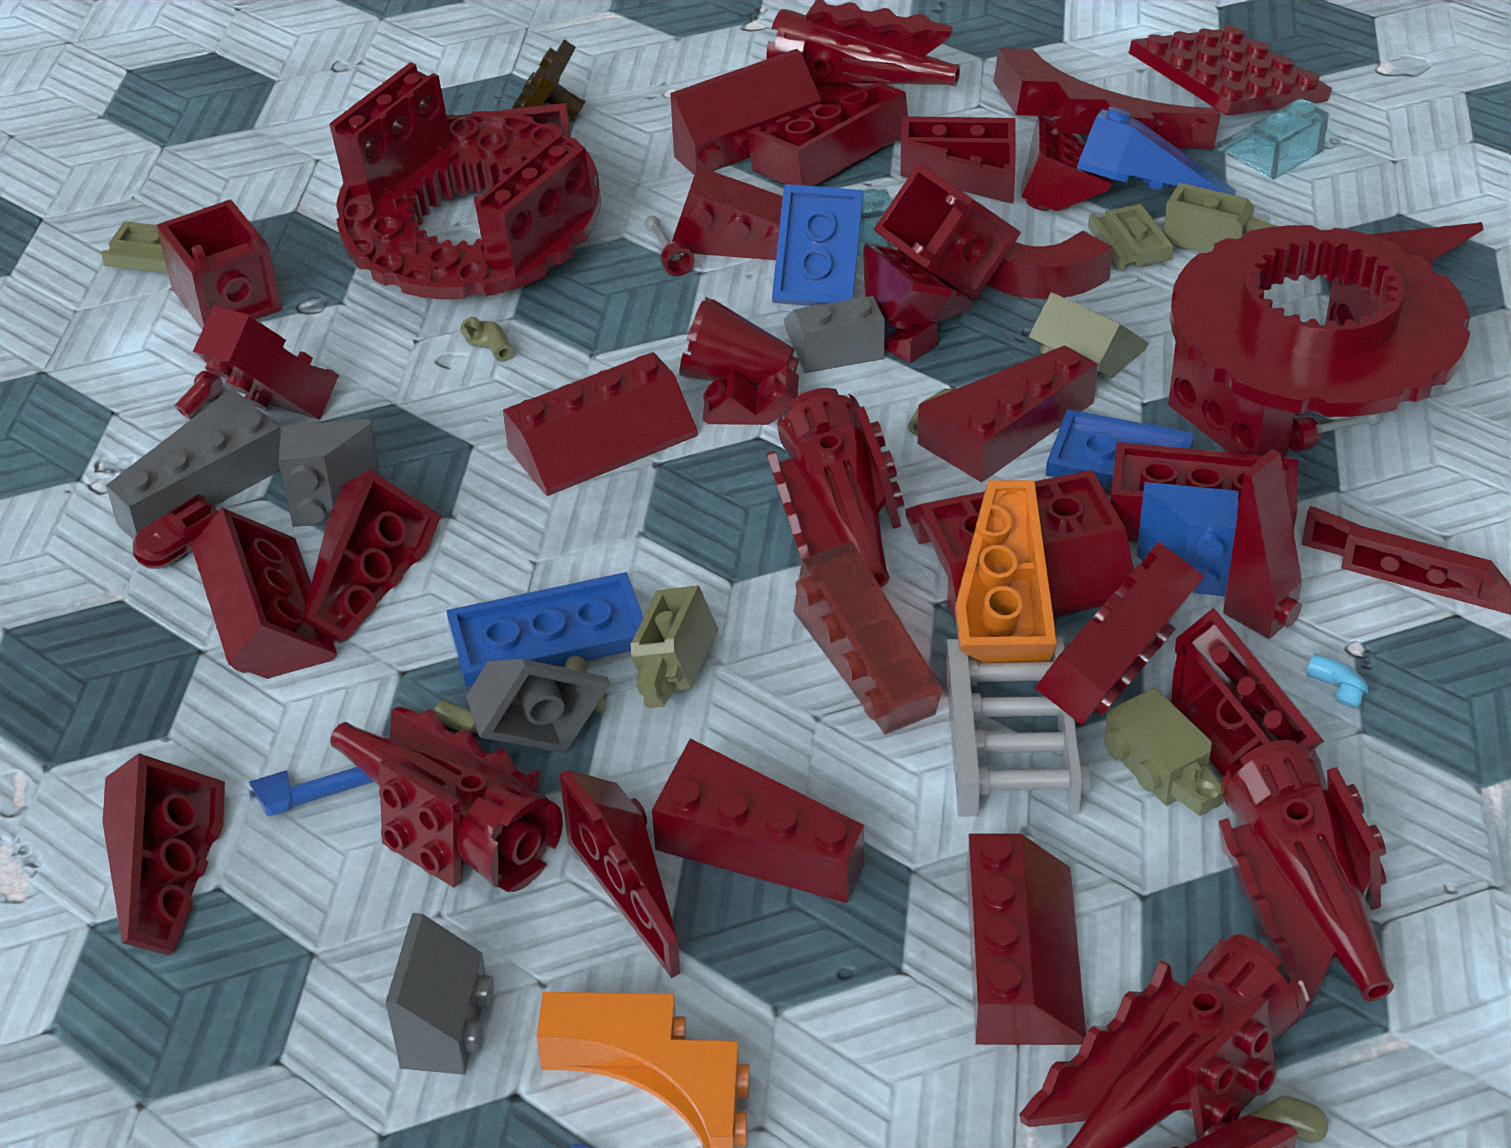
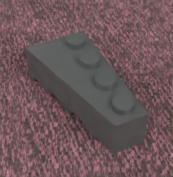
M231 388L106 485L117 525L134 540V536L141 529L198 493L205 500L216 506L281 471L278 460L280 427L235 389Z

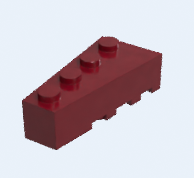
M1064 345L918 404L917 444L982 483L1060 428L1067 409L1082 412L1094 403L1097 363Z
M691 738L652 808L655 850L833 900L848 903L864 866L863 824Z

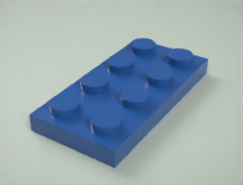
M627 572L446 610L448 625L465 687L474 685L488 661L526 659L560 667L564 666L566 660L573 656H580L588 661L631 651V642L643 620V615Z

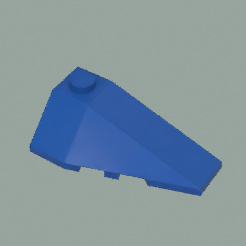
M1109 107L1108 111L1102 109L1096 116L1077 166L1078 169L1122 182H1127L1128 177H1139L1143 182L1147 183L1149 188L1157 190L1162 188L1169 189L1172 185L1177 186L1180 182L1231 195L1236 194L1234 188L1139 120L1130 118V112L1115 107Z

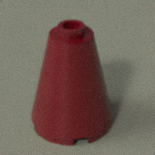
M705 297V301L702 300L695 314L687 336V340H689L687 351L691 355L682 353L679 375L690 379L715 381L722 380L734 370L752 385L759 386L766 377L770 375L775 376L786 366L796 372L799 358L793 357L794 348L715 299Z

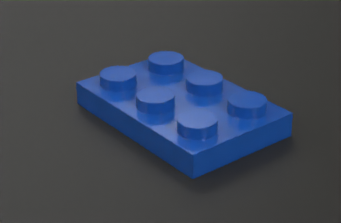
M784 184L772 291L773 303L811 306L814 304H828L850 300L854 297L864 199L863 190Z
M1067 409L1046 463V476L1058 477L1093 470L1101 486L1112 489L1117 442L1192 449L1195 433Z

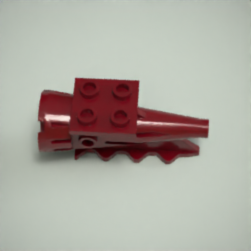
M815 0L806 15L788 9H781L776 15L771 28L772 30H778L775 42L768 41L766 59L794 49L801 51L821 98L822 105H838V97L879 82L883 84L949 85L956 87L959 81V64L949 63L927 55L952 36L953 27L932 22L924 14L901 17L896 16L888 8L865 11L852 2L835 6L827 4L824 0Z
M818 388L805 392L789 403L791 410L785 415L784 419L780 415L777 422L778 436H780L781 444L791 459L778 462L775 451L767 453L775 484L813 596L823 592L847 557H849L861 577L865 588L876 590L884 587L888 583L890 576L886 565L878 513L885 506L894 529L901 527L897 508L905 506L898 482L890 481V478L897 477L890 450L881 452L880 449L885 447L886 443L879 421L870 423L865 407H860L858 400L849 393V398L839 395L837 389Z
M400 706L392 709L390 739L358 728L349 722L339 724L331 735V746L341 752L380 786L382 844L423 868L428 874L436 876L454 888L461 883L462 858L493 887H499L506 892H516L528 886L546 867L547 864L540 859L548 845L556 849L562 833L563 816L561 808L556 803L549 800L545 795L540 794L539 770H535L527 775L519 772L504 750L499 749L491 754L484 752L480 749L469 730L464 728L455 734L444 728L436 712L430 708L421 714Z
M1280 740L1264 744L1249 751L1240 758L1243 767L1233 777L1228 770L1221 781V794L1242 825L1232 828L1229 818L1218 821L1221 850L1229 858L1239 889L1247 897L1252 907L1261 935L1268 941L1272 952L1283 962L1278 967L1279 973L1287 983L1294 977L1296 978L1303 990L1306 1007L1312 1005L1336 957L1359 989L1364 1000L1376 1001L1386 997L1392 992L1394 984L1388 974L1365 903L1366 900L1371 910L1381 907V885L1386 884L1387 881L1380 856L1386 855V847L1378 827L1375 824L1368 826L1362 815L1364 814V805L1358 789L1354 784L1346 785L1337 767L1327 770L1326 781L1320 758L1315 749L1308 744L1307 749H1301L1294 740Z
M1240 934L1230 935L1225 941H1222L1221 938L1208 951L1184 986L1172 980L1170 964L1161 960L1157 965L1150 984L1142 992L1128 991L1123 996L1115 1018L1107 1026H1092L1087 1031L1079 1053L1072 1060L1056 1061L1050 1067L1042 1089L1032 1097L1019 1114L1020 1121L1028 1127L1085 1121L1066 1148H1125L1175 1111L1192 1109L1196 1140H1198L1212 1126L1221 1122L1230 1124L1238 1120L1241 1111L1257 1095L1261 1096L1269 1090L1276 1076L1272 1041L1294 1026L1304 1016L1306 1000L1303 990L1295 977L1287 983L1278 972L1277 968L1283 962L1274 952L1258 941Z

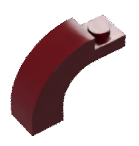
M1083 230L1061 243L1050 246H1029L1015 242L986 285L1006 294L1031 299H1048L1051 292L1063 298L1079 295L1100 286L1110 279L1113 247Z

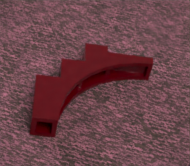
M998 49L993 83L1015 115L1051 116L1064 134H1090L1096 116L1101 110L1108 111L1109 107H1115L1130 112V118L1139 120L1176 148L1214 149L1221 113L1215 108L1181 106L1130 97L1078 80L1043 60L1033 49Z

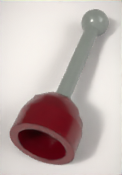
M656 216L647 217L645 227L653 231L664 246L660 258L667 273L672 276H682L688 273L694 265V256L690 249L681 242L674 241L670 243L659 227V219Z
M1382 414L1355 416L1320 424L1312 416L1301 415L1293 417L1289 448L1294 452L1308 450L1319 443L1324 432L1363 423L1377 425L1382 419Z

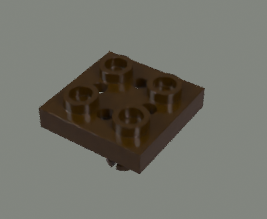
M565 39L556 51L550 47L540 61V67L536 72L533 71L522 88L523 91L511 109L542 106L546 102L551 105L566 103L567 114L570 119L574 120L586 101L561 86L559 79L576 47Z

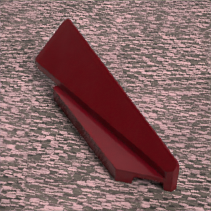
M1309 506L1301 545L1343 556L1341 569L1511 615V584L1491 560L1364 527L1319 508Z

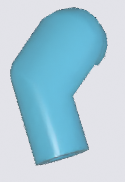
M1316 653L1313 654L1306 675L1340 687L1336 692V698L1339 703L1351 708L1360 706L1363 695L1368 694L1367 681L1348 664Z

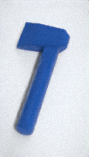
M354 767L290 787L288 772L285 770L249 781V786L267 816H274L294 808L293 806L374 781L358 767Z

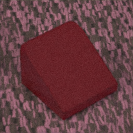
M935 322L928 326L913 324L912 329L899 328L884 338V349L904 361L912 363L938 344V323Z

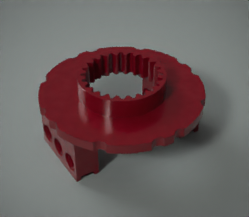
M412 62L408 63L329 123L343 179L336 202L339 215L336 221L343 247L349 258L359 269L371 271L373 280L384 286H399L402 293L423 298L459 300L466 299V297L472 294H482L486 297L517 289L546 276L547 270L553 265L564 264L574 255L573 248L579 243L586 242L598 220L601 195L597 168L585 147L575 138L564 137L561 129L550 123L539 124L534 122L532 117L521 114L476 111L467 116L446 115L439 75L432 73L427 76L419 72L416 64ZM470 190H475L478 195L482 194L485 190H489L480 198L477 196L474 198L481 238L476 239L474 245H468L463 240L457 246H452L451 240L448 239L440 244L437 236L428 237L425 230H419V225L423 224L422 216H429L431 214L430 206L440 207L441 199L451 201L456 193L464 197L468 195Z
M1286 225L1247 231L1245 236L1241 238H1226L1215 243L1211 252L1197 254L1186 264L1177 277L1173 287L1170 309V325L1176 342L1168 405L1229 453L1264 456L1273 449L1281 454V458H1284L1288 452L1294 413L1302 414L1307 411H1315L1324 417H1355L1379 414L1396 410L1398 405L1405 401L1418 402L1430 396L1433 386L1448 383L1460 368L1467 351L1470 331L1467 330L1470 320L1469 311L1461 293L1447 276L1435 273L1432 270V264L1421 256L1407 254L1401 249L1400 245L1385 239L1335 227L1330 230H1321L1312 225ZM1301 275H1305L1310 280H1314L1318 275H1322L1326 281H1332L1325 325H1320L1313 318L1307 322H1302L1298 314L1285 316L1284 308H1272L1273 301L1271 299H1264V290L1269 291L1272 284H1283L1285 277L1298 281Z

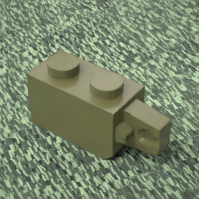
M1179 182L1167 202L1164 234L1172 245L1182 249H1193L1207 253L1213 250L1215 243L1223 239H1238L1245 236L1247 231L1276 227V225L1253 217L1254 205L1248 198Z
M699 585L657 590L631 642V657L638 670L637 689L639 694L644 697V704L647 708L664 707L673 693L692 689L718 632L716 622Z
M1155 687L1107 711L1104 745L1108 753L1115 760H1120L1136 776L1143 789L1152 792L1165 806L1179 800L1199 816L1223 804L1224 798L1221 794V784L1208 768L1212 742Z

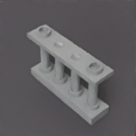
M1056 637L1057 646L1051 661L977 663L976 659L968 658L967 654L960 651L958 639H947L946 682L958 817L978 816L979 796H988L989 791L1066 789L1069 815L1079 814L1081 794H1089L1090 769L1088 763L1080 764L1074 719L1045 696L981 698L980 693L971 692V687H977L978 682L1040 681L1064 650L1063 637ZM1056 716L1058 732L984 733V729H975L974 722H981V717ZM1061 752L1063 769L988 770L987 765L978 766V758H985V753Z

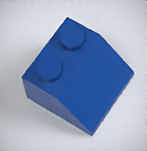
M1145 482L1136 556L1144 561L1150 550L1160 541L1205 576L1192 593L1225 596L1237 522L1239 491Z

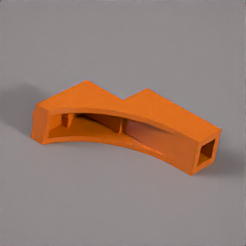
M542 992L537 1030L541 1070L588 1072L625 1081L647 1091L671 1107L693 1130L703 1148L746 1147L747 1112L738 1111V1099L749 1098L750 1065L739 1064L738 1041L686 1040V1017L676 1016L675 994Z

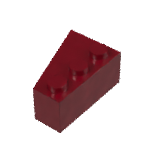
M902 116L900 176L908 178L919 162L963 192L1011 204L1014 203L1016 118Z
M697 166L671 242L677 241L685 244L692 254L776 260L783 196Z
M213 305L193 349V352L206 362V370L225 378L224 384L227 387L245 394L244 398L255 407L264 410L268 408V405H272L320 420L339 377V374L331 369L310 365L313 357L307 353L300 351L298 356H295L283 347L286 339L250 315Z

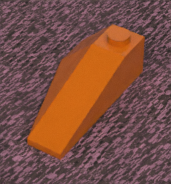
M1034 480L988 481L955 605L959 649L982 663L1051 661L1057 646Z

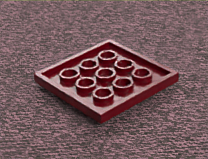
M1228 25L1218 30L1202 28L1199 29V32L1192 33L1176 31L1173 35L1167 36L1151 34L1148 38L1133 39L1128 51L1133 57L1226 116L1328 101L1332 87L1320 81V77L1316 73L1298 68L1294 65V61L1291 58L1273 53L1269 50V46L1266 43L1248 38L1244 35L1245 32L1241 28Z

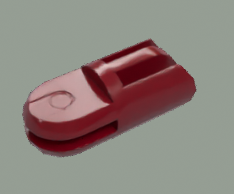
M198 493L147 525L134 536L133 555L138 564L148 569H160L192 550L191 545L219 510Z

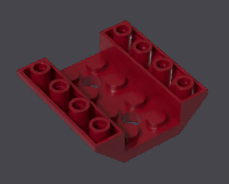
M1093 470L1034 481L1053 617L1102 607L1134 570L1124 524ZM985 491L923 503L905 509V517L918 544L932 543L948 576L947 606L955 622V605Z

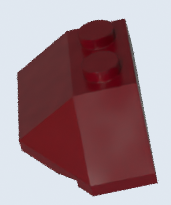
M869 243L864 244L865 297H874L882 315L888 319L889 325L901 329H912L913 324L928 326L971 309L973 301L922 267L901 250Z
M1214 608L1176 638L1175 653L1177 657L1173 672L1171 703L1212 742L1209 759L1223 777L1228 770L1233 777L1243 767L1240 758L1249 751L1264 744L1280 740H1294L1301 749H1307V744L1315 749L1324 742L1305 715Z

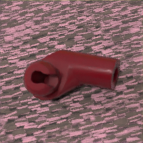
M201 371L196 375L194 385L177 401L174 407L184 417L191 419L207 402L221 394L223 390L221 377L209 371Z

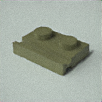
M1142 204L1105 211V216L1097 217L1095 213L1089 214L1088 228L1096 238L1113 247L1111 260L1118 270H1124L1125 264L1133 263L1135 267L1148 266L1172 259L1174 246Z
M124 221L109 242V250H103L101 253L104 266L168 274L157 225Z

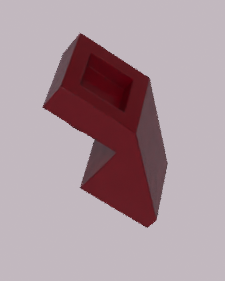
M786 366L775 376L770 375L766 377L757 389L733 370L722 380L713 381L703 395L704 408L702 420L707 424L769 425L790 408L789 403L798 396L799 375Z

